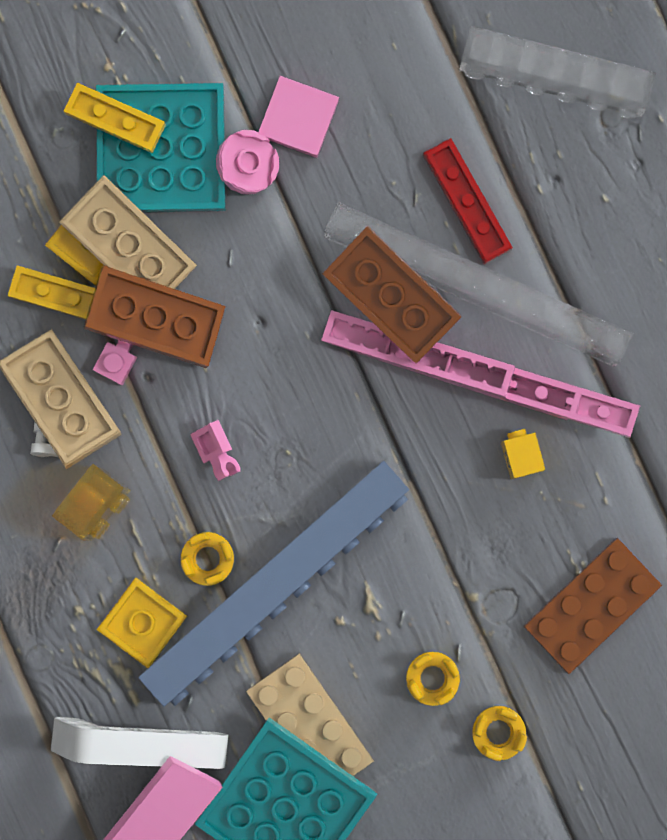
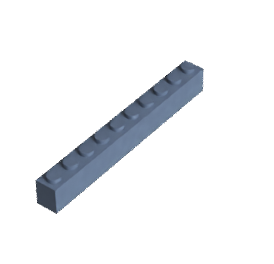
M385 461L380 463L138 678L163 707L169 702L176 706L189 694L185 689L194 680L198 684L202 683L214 672L210 666L219 658L223 663L238 651L234 645L240 639L245 637L249 641L263 629L259 623L266 616L269 615L273 620L287 607L283 601L292 593L298 598L311 586L307 581L316 572L323 576L336 564L332 558L340 551L345 555L360 543L356 537L366 529L371 533L384 522L380 516L387 509L391 508L395 512L408 500L404 494L410 489Z

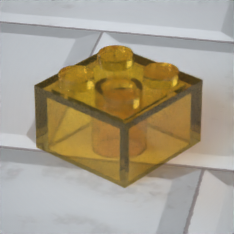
M92 464L52 514V517L82 540L92 541L95 538L99 540L111 525L107 522L111 515L116 512L119 514L129 503L130 498L127 495L131 490L101 466Z

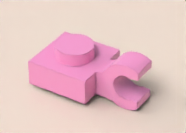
M118 340L116 346L107 342L93 370L123 385L137 359L136 356L129 353L133 345Z
M219 420L209 423L190 434L203 463L211 462L214 475L218 481L240 472L238 462L226 453L232 450Z

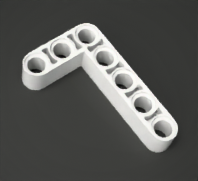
M55 717L51 751L73 762L85 764L162 767L171 756L193 768L222 769L226 765L229 735L208 731L102 727L82 719Z

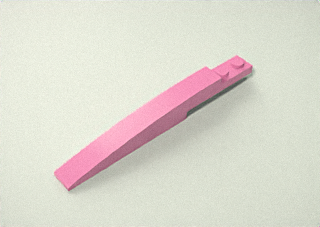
M332 310L321 340L325 343L561 419H570L628 438L631 437L640 405L515 368L514 365L438 342L416 364L374 323Z

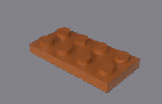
M369 226L322 273L416 364L462 317Z
M103 265L83 329L207 368L209 367L226 306Z
M615 538L523 627L565 672L570 674L645 603L662 584L618 538Z

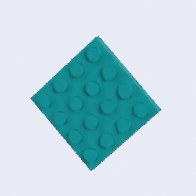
M223 83L96 85L97 92L158 118L166 124L153 153L97 129V181L105 175L142 212L226 211L225 183L221 180L216 168V155L219 146L225 140Z
M269 717L222 784L223 788L203 811L195 825L216 840H346L376 798L377 793Z

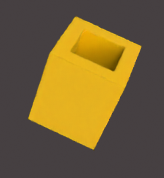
M526 429L507 434L508 440L501 442L510 479L545 470L536 433L527 434Z

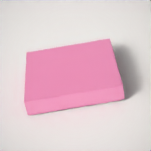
M280 76L258 133L265 135L272 142L317 158L339 102V97Z

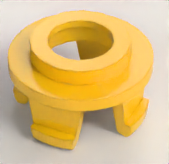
M203 532L191 537L186 542L181 552L180 563L185 575L193 582L206 586L215 585L223 581L230 574L234 564V553L231 545L224 537L212 532ZM204 547H212L219 553V564L210 571L201 569L196 561L197 553Z
M426 652L417 656L409 665L406 683L411 695L417 701L425 705L437 706L446 704L454 698L459 687L460 675L456 664L451 658L440 652ZM430 666L440 668L444 674V682L436 690L425 688L421 682L423 670Z
M489 707L477 716L473 724L472 737L474 744L489 759L495 761L506 760L515 756L519 751L522 752L527 741L525 724L518 713L508 707ZM493 721H504L509 726L510 737L506 742L494 744L488 739L487 728Z

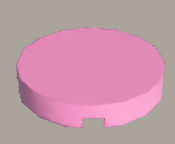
M241 130L228 136L219 146L216 155V168L221 180L231 190L240 194H256L265 190L276 179L279 170V156L276 149H273L269 143L270 140L265 135L254 130Z

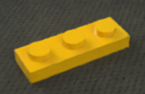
M80 83L76 84L64 109L66 115L150 153H153L166 126L164 121Z
M17 265L7 296L86 320L95 288Z

